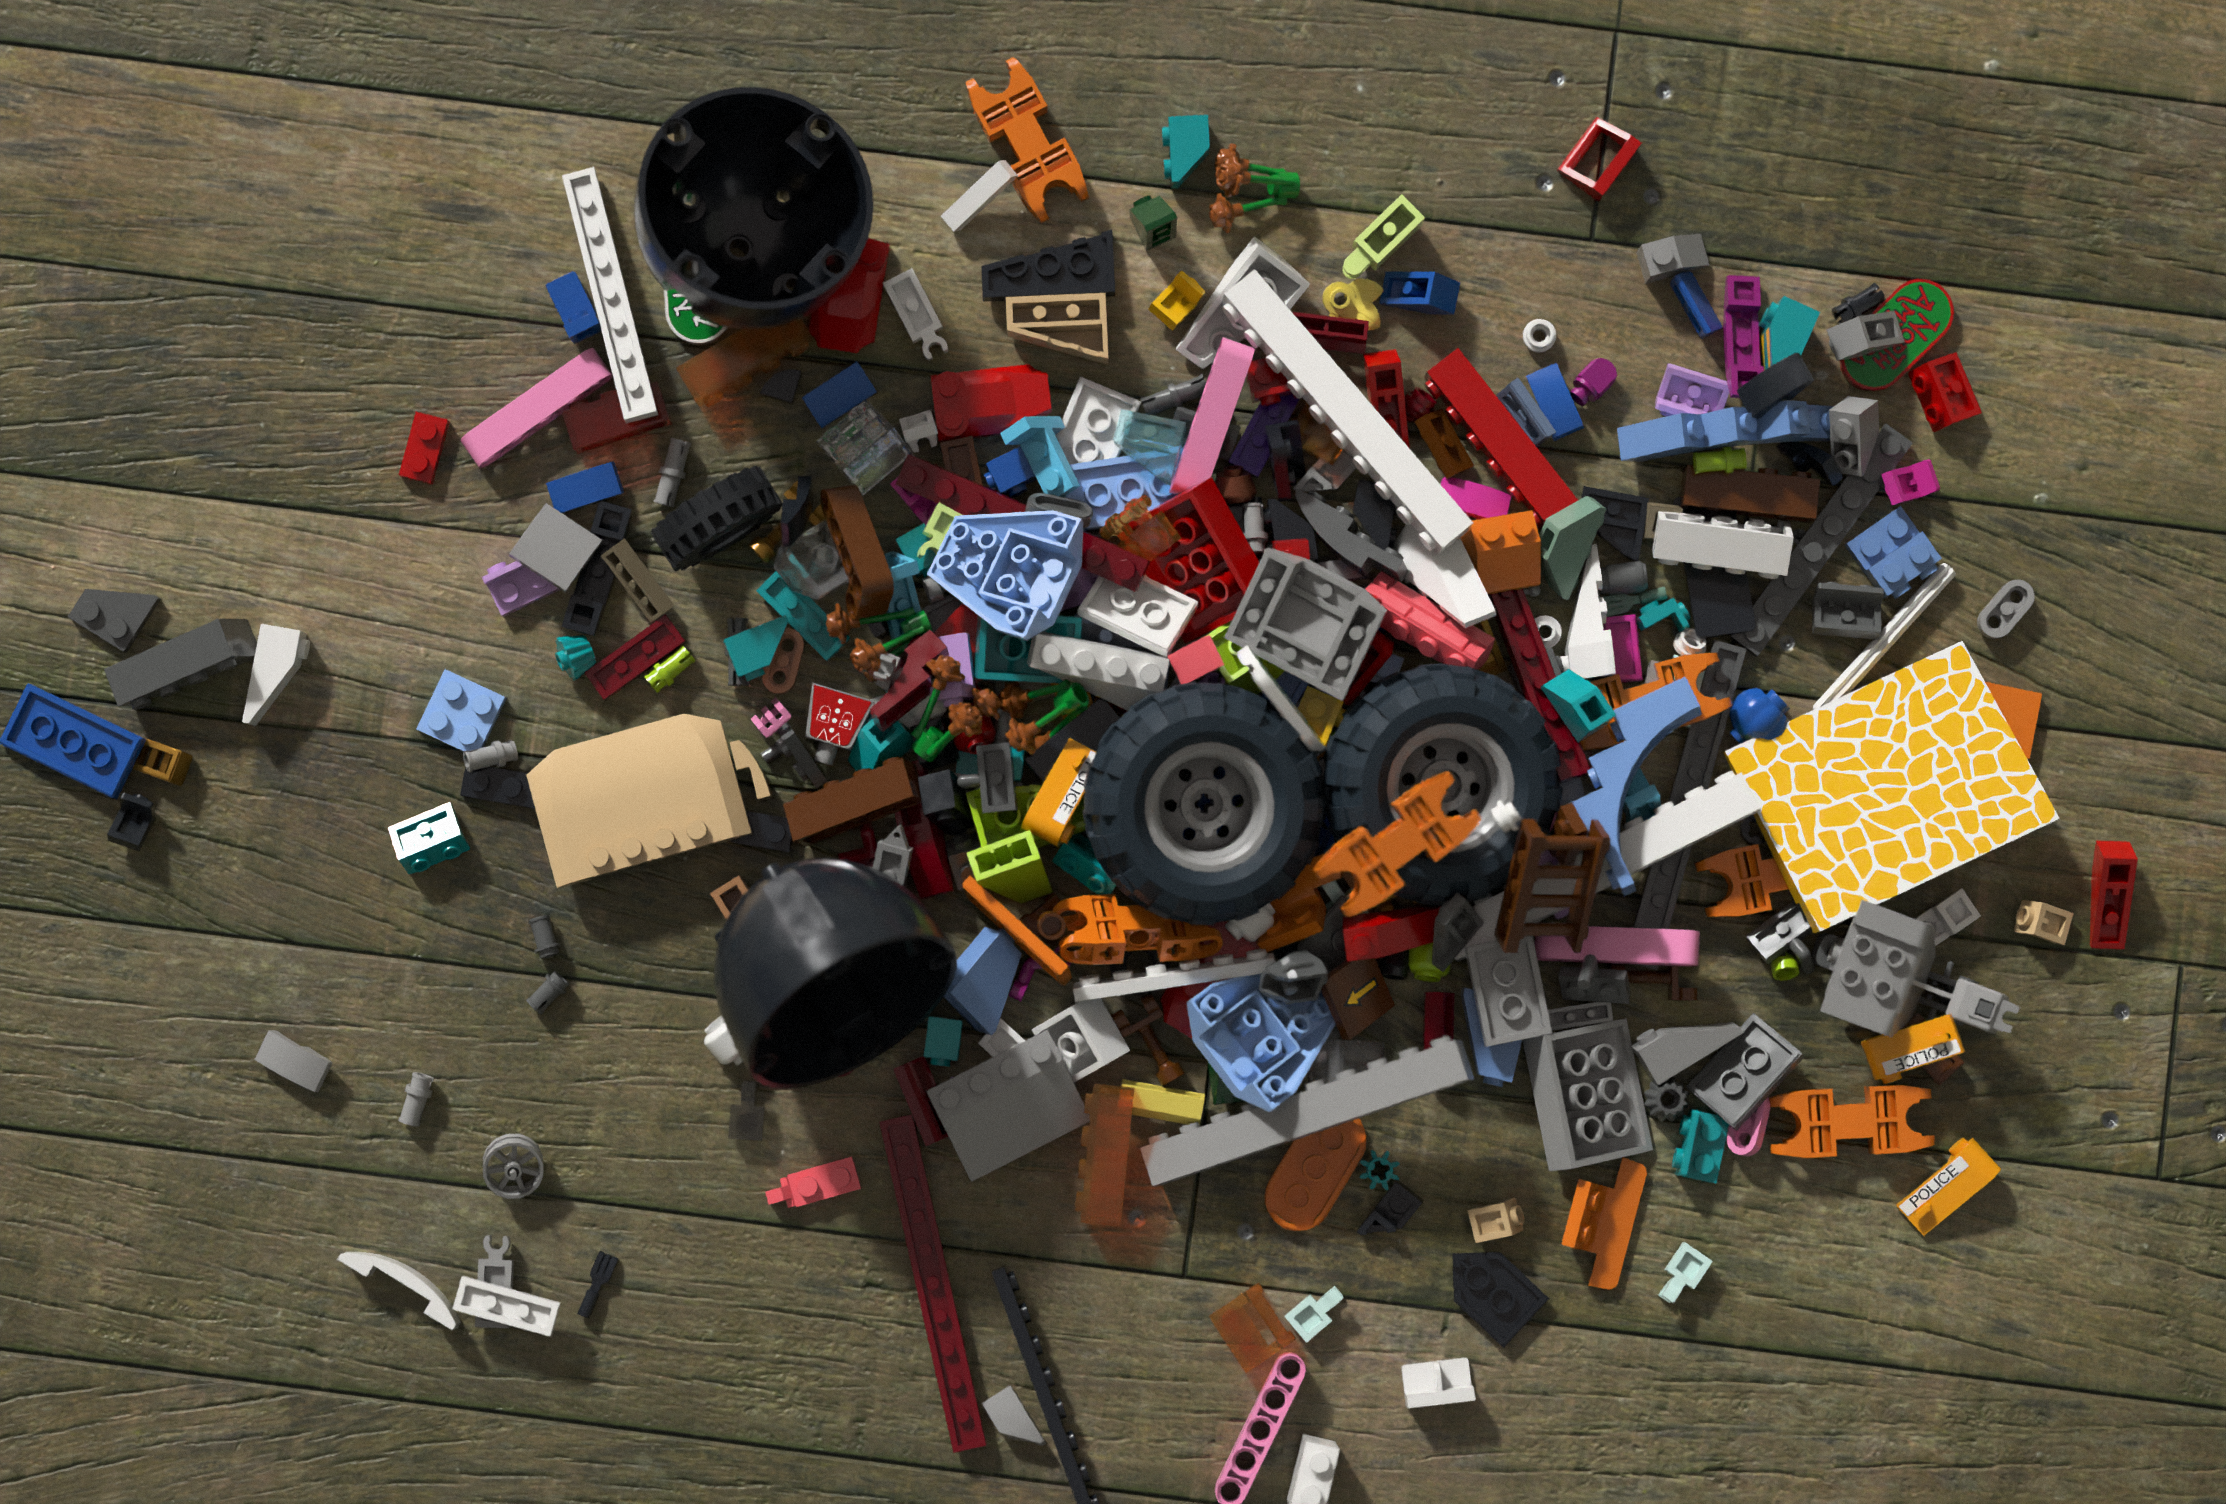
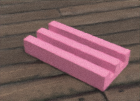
M776 697L771 701L775 706L774 708L769 710L765 706L761 709L764 714L761 719L756 715L751 718L766 738L774 734L792 716ZM781 713L782 716L777 720L775 716ZM768 722H771L772 725L769 728H767L765 725Z

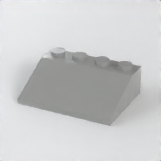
M1626 1018L1522 1039L1549 1171L1574 1169L1653 1150Z
M1048 1030L926 1091L971 1182L1092 1121Z

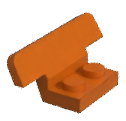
M1326 853L1313 857L1311 864H1307L1296 879V885L1280 900L1276 899L1270 902L1276 911L1272 915L1274 924L1258 938L1257 944L1260 949H1266V952H1270L1323 931L1327 908L1317 887L1340 879L1343 875V871L1337 874L1332 872L1321 879L1317 877L1314 868Z
M1622 1157L1614 1189L1581 1179L1578 1180L1561 1245L1597 1254L1588 1286L1610 1290L1618 1284L1647 1175V1170L1641 1163Z

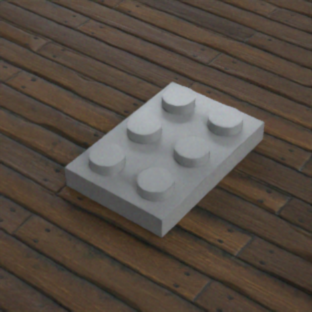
M1525 936L1524 939L1520 940L1517 953H1504L1497 940L1464 947L1484 1047L1552 1033L1533 936Z

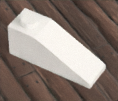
M261 624L244 709L243 723L256 726L299 670L302 659H307L310 641L306 640V633L300 630Z

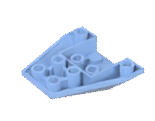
M1056 511L955 516L927 575L998 632L1029 640L1054 625L1082 566L1083 520Z
M1261 974L1236 977L1212 983L1187 1002L1193 1042L1234 1096L1270 1112L1296 1092L1335 1026V1021L1321 991L1317 1000L1292 1004L1268 998L1261 994L1259 990Z

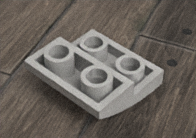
M546 503L511 550L509 557L566 593L582 568L586 566L601 544L602 539Z

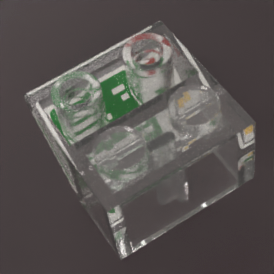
M867 400L854 407L845 418L834 427L829 428L816 441L818 446L851 484L858 486L862 496L903 463L908 454H913L895 428Z

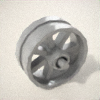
M505 1134L491 1142L483 1156V1178L487 1187L496 1195L507 1199H518L531 1194L540 1185L543 1178V1154L538 1144L530 1137L521 1134ZM507 1146H512V1152L507 1155L500 1151V1149ZM517 1146L528 1149L529 1152L520 1156L517 1153ZM493 1155L504 1163L488 1166L489 1160ZM536 1156L538 1168L523 1165ZM505 1172L499 1183L490 1175ZM526 1173L534 1175V1177L529 1182L524 1183L521 1174ZM508 1180H516L518 1186H507L506 1183Z

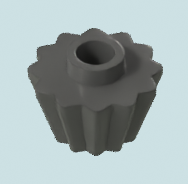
M1674 1077L1669 1078L1660 1085L1650 1082V1089L1644 1092L1647 1098L1644 1105L1650 1109V1115L1657 1116L1661 1122L1666 1119L1674 1122L1676 1117H1682L1684 1109L1690 1106L1687 1100L1690 1093L1684 1089V1083L1677 1082ZM1667 1092L1673 1098L1672 1103L1668 1106L1661 1102V1096Z

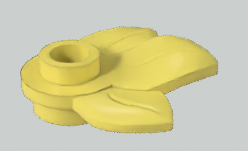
M1358 278L1349 284L1334 282L1326 287L1323 292L1322 302L1329 312V316L1369 321L1368 331L1380 327V316L1376 306L1373 304L1383 293V288L1379 284L1369 279ZM1339 292H1342L1345 296V301L1341 305H1337L1334 302V297Z

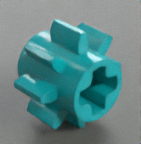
M1370 1150L1372 1159L1368 1162L1360 1160V1164L1366 1166V1172L1360 1174L1359 1178L1365 1179L1368 1177L1371 1179L1369 1189L1371 1190L1375 1188L1376 1183H1381L1382 1187L1388 1190L1387 1181L1390 1178L1399 1180V1177L1393 1174V1168L1397 1167L1400 1163L1398 1161L1390 1163L1387 1160L1389 1157V1151L1387 1150L1383 1153L1382 1157H1377L1376 1152ZM1376 1161L1388 1166V1170L1384 1171V1178L1382 1179L1377 1175H1371L1370 1171L1375 1168L1374 1162Z

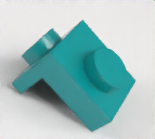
M1673 597L1661 605L1655 600L1639 609L1642 615L1636 619V623L1642 632L1670 616L1678 631L1682 632L1690 627L1688 620L1691 618L1682 602L1677 603Z

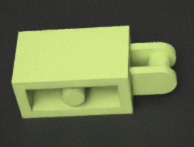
M1402 194L1354 240L1352 246L1354 251L1345 259L1342 268L1345 277L1356 279L1369 266L1376 271L1423 225L1425 217Z

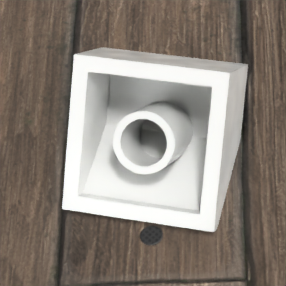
M1101 998L1080 1001L1032 1029L1035 1036L1046 1030L1049 1031L1073 1082L1078 1081L1130 1051Z

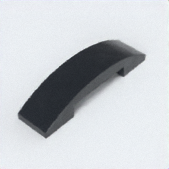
M599 501L590 532L602 539V542L586 566L580 571L574 594L571 595L562 628L595 636L616 577L601 555L624 538L626 540L632 509Z

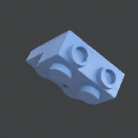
M1901 506L1845 544V547L1872 585L1884 589L1883 599L1892 594L1894 599L1911 589L1908 583L1910 580L1918 575L1921 580L1925 579L1939 569L1935 563L1942 559L1924 532L1920 533Z

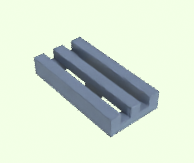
M1519 378L1510 382L1496 395L1536 447L1542 445L1550 436L1556 433V430Z

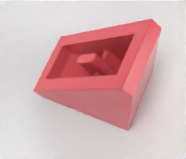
M1210 634L1167 656L1180 684L1191 683L1203 678L1224 665Z

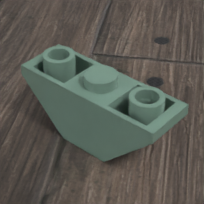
M1589 496L1583 497L1546 518L1539 535L1541 540V568L1546 581L1553 591L1566 600H1569L1572 591L1578 584L1580 571L1591 553V545L1597 530L1604 521L1606 508Z

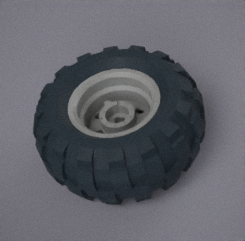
M1442 663L1419 665L1414 669L1395 672L1377 681L1376 686L1362 697H1357L1342 714L1344 718L1334 736H1330L1327 750L1323 757L1326 763L1322 785L1323 793L1326 796V813L1330 824L1328 829L1335 843L1342 840L1359 826L1365 828L1373 838L1400 818L1391 806L1393 801L1415 785L1444 772H1450L1455 779L1445 789L1447 793L1441 802V809L1444 815L1447 817V813L1450 810L1456 809L1458 815L1462 817L1472 810H1477L1482 818L1478 826L1460 845L1438 861L1430 860L1425 852L1421 851L1395 870L1405 884L1393 893L1395 896L1420 904L1442 906L1446 900L1452 899L1456 893L1468 902H1473L1486 898L1489 892L1506 885L1519 829L1515 832L1511 829L1505 833L1496 821L1491 809L1498 806L1497 802L1501 799L1506 805L1512 802L1521 819H1535L1539 828L1546 836L1552 835L1550 827L1555 812L1559 811L1563 792V787H1560L1556 767L1561 765L1556 741L1551 739L1544 725L1545 719L1533 703L1521 696L1514 689V686L1494 675L1470 667ZM1427 746L1433 747L1431 759H1426L1423 755V750ZM1460 751H1464L1467 754V762L1459 764L1456 760V756ZM1405 773H1411L1415 780L1413 783L1404 785L1402 783V776ZM1471 783H1477L1479 786V791L1476 795L1469 794ZM1521 820L1517 822L1518 827H1520Z
M1192 682L1174 685L1167 690L1153 695L1149 694L1130 706L1129 711L1116 723L1111 724L1099 741L1100 744L1091 764L1088 765L1084 783L1083 816L1086 834L1091 842L1095 857L1106 875L1127 897L1145 910L1165 919L1178 920L1190 925H1214L1217 922L1229 920L1239 921L1257 914L1261 908L1276 899L1280 900L1296 885V879L1305 866L1311 864L1320 844L1318 838L1322 822L1326 819V796L1323 793L1321 779L1323 772L1315 751H1310L1299 738L1300 733L1284 719L1272 703L1245 689L1222 683ZM1217 766H1222L1225 769V776L1220 779H1216L1213 776V770ZM1187 768L1191 771V779L1189 781L1183 782L1180 780L1179 772L1181 769ZM1204 793V796L1210 799V803L1204 805V810H1200V807L1194 805V802L1200 800V794ZM1234 795H1242L1244 801L1240 807L1232 805ZM1168 799L1175 800L1177 808L1171 812H1167L1164 809V802ZM1221 825H1226L1229 829L1225 837H1219L1216 833L1217 828ZM1188 827L1195 830V837L1191 840L1184 839L1182 835L1184 829Z

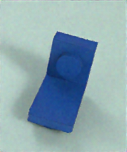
M572 271L546 284V288L564 323L566 333L574 344L601 332L598 316L576 272Z

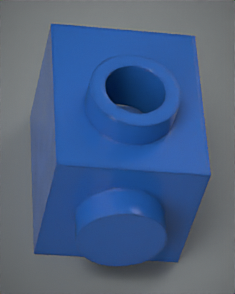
M1021 446L987 462L988 472L983 474L991 490H998L1002 495L1008 494L1010 498L1024 493L1028 490L1026 485L1037 480Z

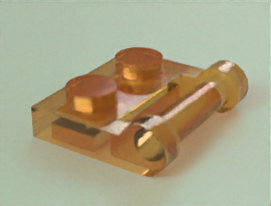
M1259 1282L1208 1315L1246 1373L1296 1339L1291 1330L1287 1331L1262 1294L1264 1289ZM1249 1301L1253 1303L1276 1338L1269 1345L1243 1308V1305Z

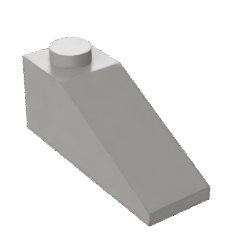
M1733 1022L1661 1028L1656 1031L1650 1029L1640 1034L1636 1038L1638 1042L1633 1044L1631 1048L1650 1080L1660 1085L1744 1032L1740 1026Z

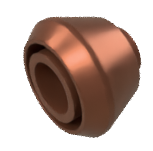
M1243 466L1223 467V472L1218 473L1216 476L1215 484L1227 504L1251 501L1257 493L1250 473L1243 471Z

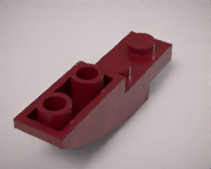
M919 760L912 761L916 765L919 777L929 775L928 769L921 766ZM922 803L894 813L897 826L902 824L908 844L913 847L909 869L920 898L924 900L953 892L943 830L923 815Z

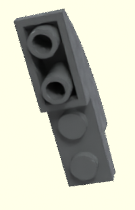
M1297 489L1295 497L1306 520L1310 523L1314 533L1340 561L1365 578H1367L1374 567L1400 582L1403 581L1408 573V569L1403 561L1404 557L1400 553L1389 547L1384 551L1375 546L1376 542L1371 537L1358 532L1359 528L1353 519L1354 514L1341 506H1337L1335 509L1325 504L1326 499L1314 491L1310 490L1307 494Z

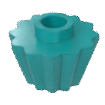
M584 635L558 637L555 640L558 651L555 653L556 661L560 669L566 671L573 681L577 680L595 665L596 660L593 649Z

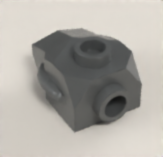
M1308 951L1294 952L1264 969L1260 978L1259 990L1266 997L1281 1000L1286 1004L1317 1000L1322 986L1327 983V970L1322 960Z

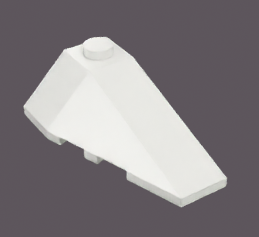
M1255 236L1234 261L1176 347L1178 352L1202 369L1214 362L1223 337L1238 343L1245 339L1244 328L1238 322H1231L1223 312L1222 307L1224 305L1222 300L1224 293L1254 269L1289 309L1294 306L1310 285L1287 261Z
M1412 524L1409 526L1405 525L1395 541L1394 548H1392L1404 557L1403 561L1408 569V573L1403 581L1406 583L1411 582L1415 585L1420 594L1426 598L1428 596L1440 605L1442 611L1465 628L1497 615L1460 538L1438 555L1434 550L1429 551L1423 546L1418 538L1420 533Z
M1597 544L1591 545V553L1582 567L1564 650L1565 656L1560 657L1564 672L1569 669L1589 682L1616 674L1611 630L1603 629V624H1606L1607 605L1604 598L1599 597V591H1602L1603 581Z

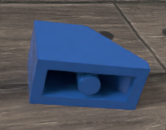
M1385 272L1382 287L1383 293L1381 294L1379 304L1425 314L1454 315L1461 282L1437 272Z

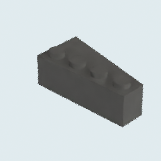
M218 618L105 668L104 671L117 705L131 706L132 710H137L152 704L151 699L171 696L178 693L181 687L203 682L209 679V676L233 669L240 664L253 660L257 643L248 619Z

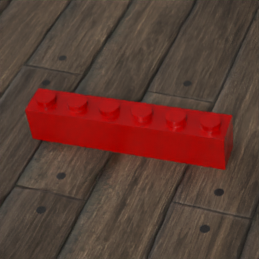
M1459 348L1426 372L1424 378L1427 382L1424 385L1428 392L1435 399L1439 397L1448 407L1445 409V412L1455 425L1461 423L1468 432L1465 437L1469 444L1476 451L1481 449L1489 459L1486 461L1488 468L1497 478L1502 475L1509 484L1506 489L1514 501L1518 504L1522 501L1529 511L1533 510L1538 530L1543 527L1546 518L1578 501Z

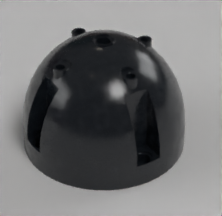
M761 87L728 88L706 94L687 103L669 117L654 135L643 157L636 183L634 199L635 230L643 257L654 278L664 290L675 289L686 297L688 303L692 305V313L708 322L729 328L745 330L775 328L793 323L820 308L851 275L869 237L874 208L873 191L870 176L860 151L844 129L824 111L804 99L774 89ZM811 130H820L826 137H816L812 134ZM669 134H674L675 142L668 138ZM738 248L745 253V256L736 257L730 250Z
M815 858L793 862L782 867L778 863L768 865L762 871L763 877L756 881L741 896L731 910L723 929L715 935V940L718 943L714 968L715 993L723 1021L730 1033L735 1049L753 1078L759 1083L773 1088H799L818 1084L846 1074L886 1052L910 1034L930 1015L949 989L957 968V956L952 944L921 901L905 886L889 875L849 859Z

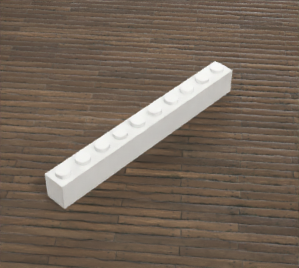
M1255 269L1224 293L1222 300L1224 306L1222 310L1228 319L1233 323L1238 322L1244 328V336L1254 348L1260 347L1267 355L1265 359L1270 368L1277 374L1281 372L1289 381L1287 383L1288 388L1297 398L1303 397L1311 406L1309 411L1318 423L1322 424L1324 422L1332 431L1330 435L1333 441L1341 449H1348L1354 456L1352 461L1356 468L1362 474L1368 473L1376 482L1374 487L1380 496L1385 500L1390 498L1397 506L1396 513L1406 525L1412 524L1420 533L1418 535L1420 542L1427 550H1434L1440 555L1470 530L1473 524L1471 519Z
M1733 770L1714 779L1717 785L1707 790H1704L1703 786L1697 787L1684 794L1685 801L1675 806L1672 801L1667 802L1654 809L1655 816L1645 821L1640 816L1624 824L1625 831L1620 833L1621 857L1630 876L1761 811L1742 772L1735 775ZM1579 850L1573 865L1581 864L1583 850ZM1605 857L1596 893L1611 886L1605 871L1611 868ZM1548 862L1544 865H1552V863ZM1538 879L1537 882H1534L1532 894H1573L1577 879ZM1504 891L1495 896H1492L1491 892H1489L1486 898L1473 901L1475 906L1472 908L1480 916L1484 924L1465 947L1497 940L1494 932ZM1531 908L1530 911H1527L1525 923H1537L1565 908ZM1464 948L1455 957L1456 961L1466 958Z

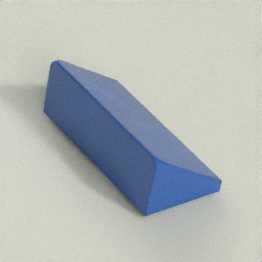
M1688 271L1674 276L1670 286L1700 339L1702 338L1703 340L1721 330L1722 324L1693 273Z
M855 362L803 396L802 399L820 427L823 428L877 393L860 364Z

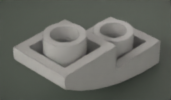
M268 1030L255 1057V1060L265 1067L313 1092H319L333 1063L310 1047L300 1046L276 1030Z

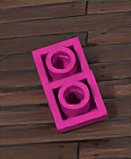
M1442 478L1441 486L1468 517L1478 520L1508 514L1511 500L1510 494L1467 480Z

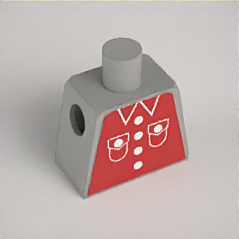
M813 683L806 737L819 742L814 761L833 766L838 748L851 752L861 728L867 724L871 716L870 708L876 703L873 700Z

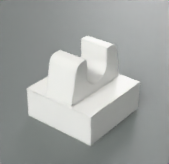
M931 410L899 419L905 441L913 452L919 451L917 442L924 437L929 439L931 447L937 445L936 434L938 432Z

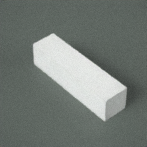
M1006 160L998 161L949 207L941 217L954 232L962 230L1018 175Z

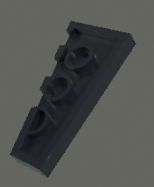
M1112 229L1088 239L1086 237L1072 240L1070 244L1056 248L1051 246L1040 249L1038 253L1027 256L1019 255L981 266L983 302L1006 301V297L1087 293H1106V297L1115 296Z

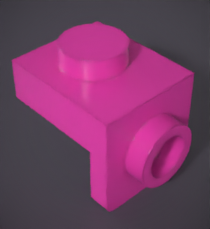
M1930 459L1881 474L1886 494L1889 496L1892 506L1917 500L1940 490V485Z

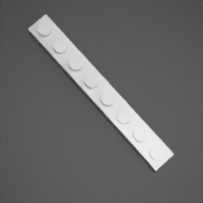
M592 167L562 175L624 420L627 424L656 416L658 411L596 170Z

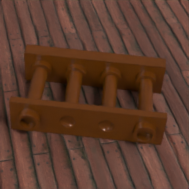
M1521 819L1494 936L1504 953H1517L1520 940L1524 939L1525 936H1564L1573 952L1581 953L1583 941L1588 937V921L1605 853H1608L1610 850L1609 834L1606 833L1598 820H1591L1588 836H1546L1539 828L1535 819ZM1545 850H1584L1580 865H1539L1541 854ZM1538 879H1577L1573 894H1532L1534 882H1537ZM1531 908H1569L1566 923H1525L1527 911H1530Z

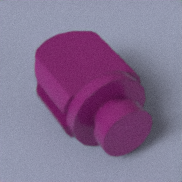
M1604 358L1592 360L1573 381L1574 388L1570 391L1573 401L1580 406H1584L1588 401L1595 402L1614 384L1617 377L1615 366Z

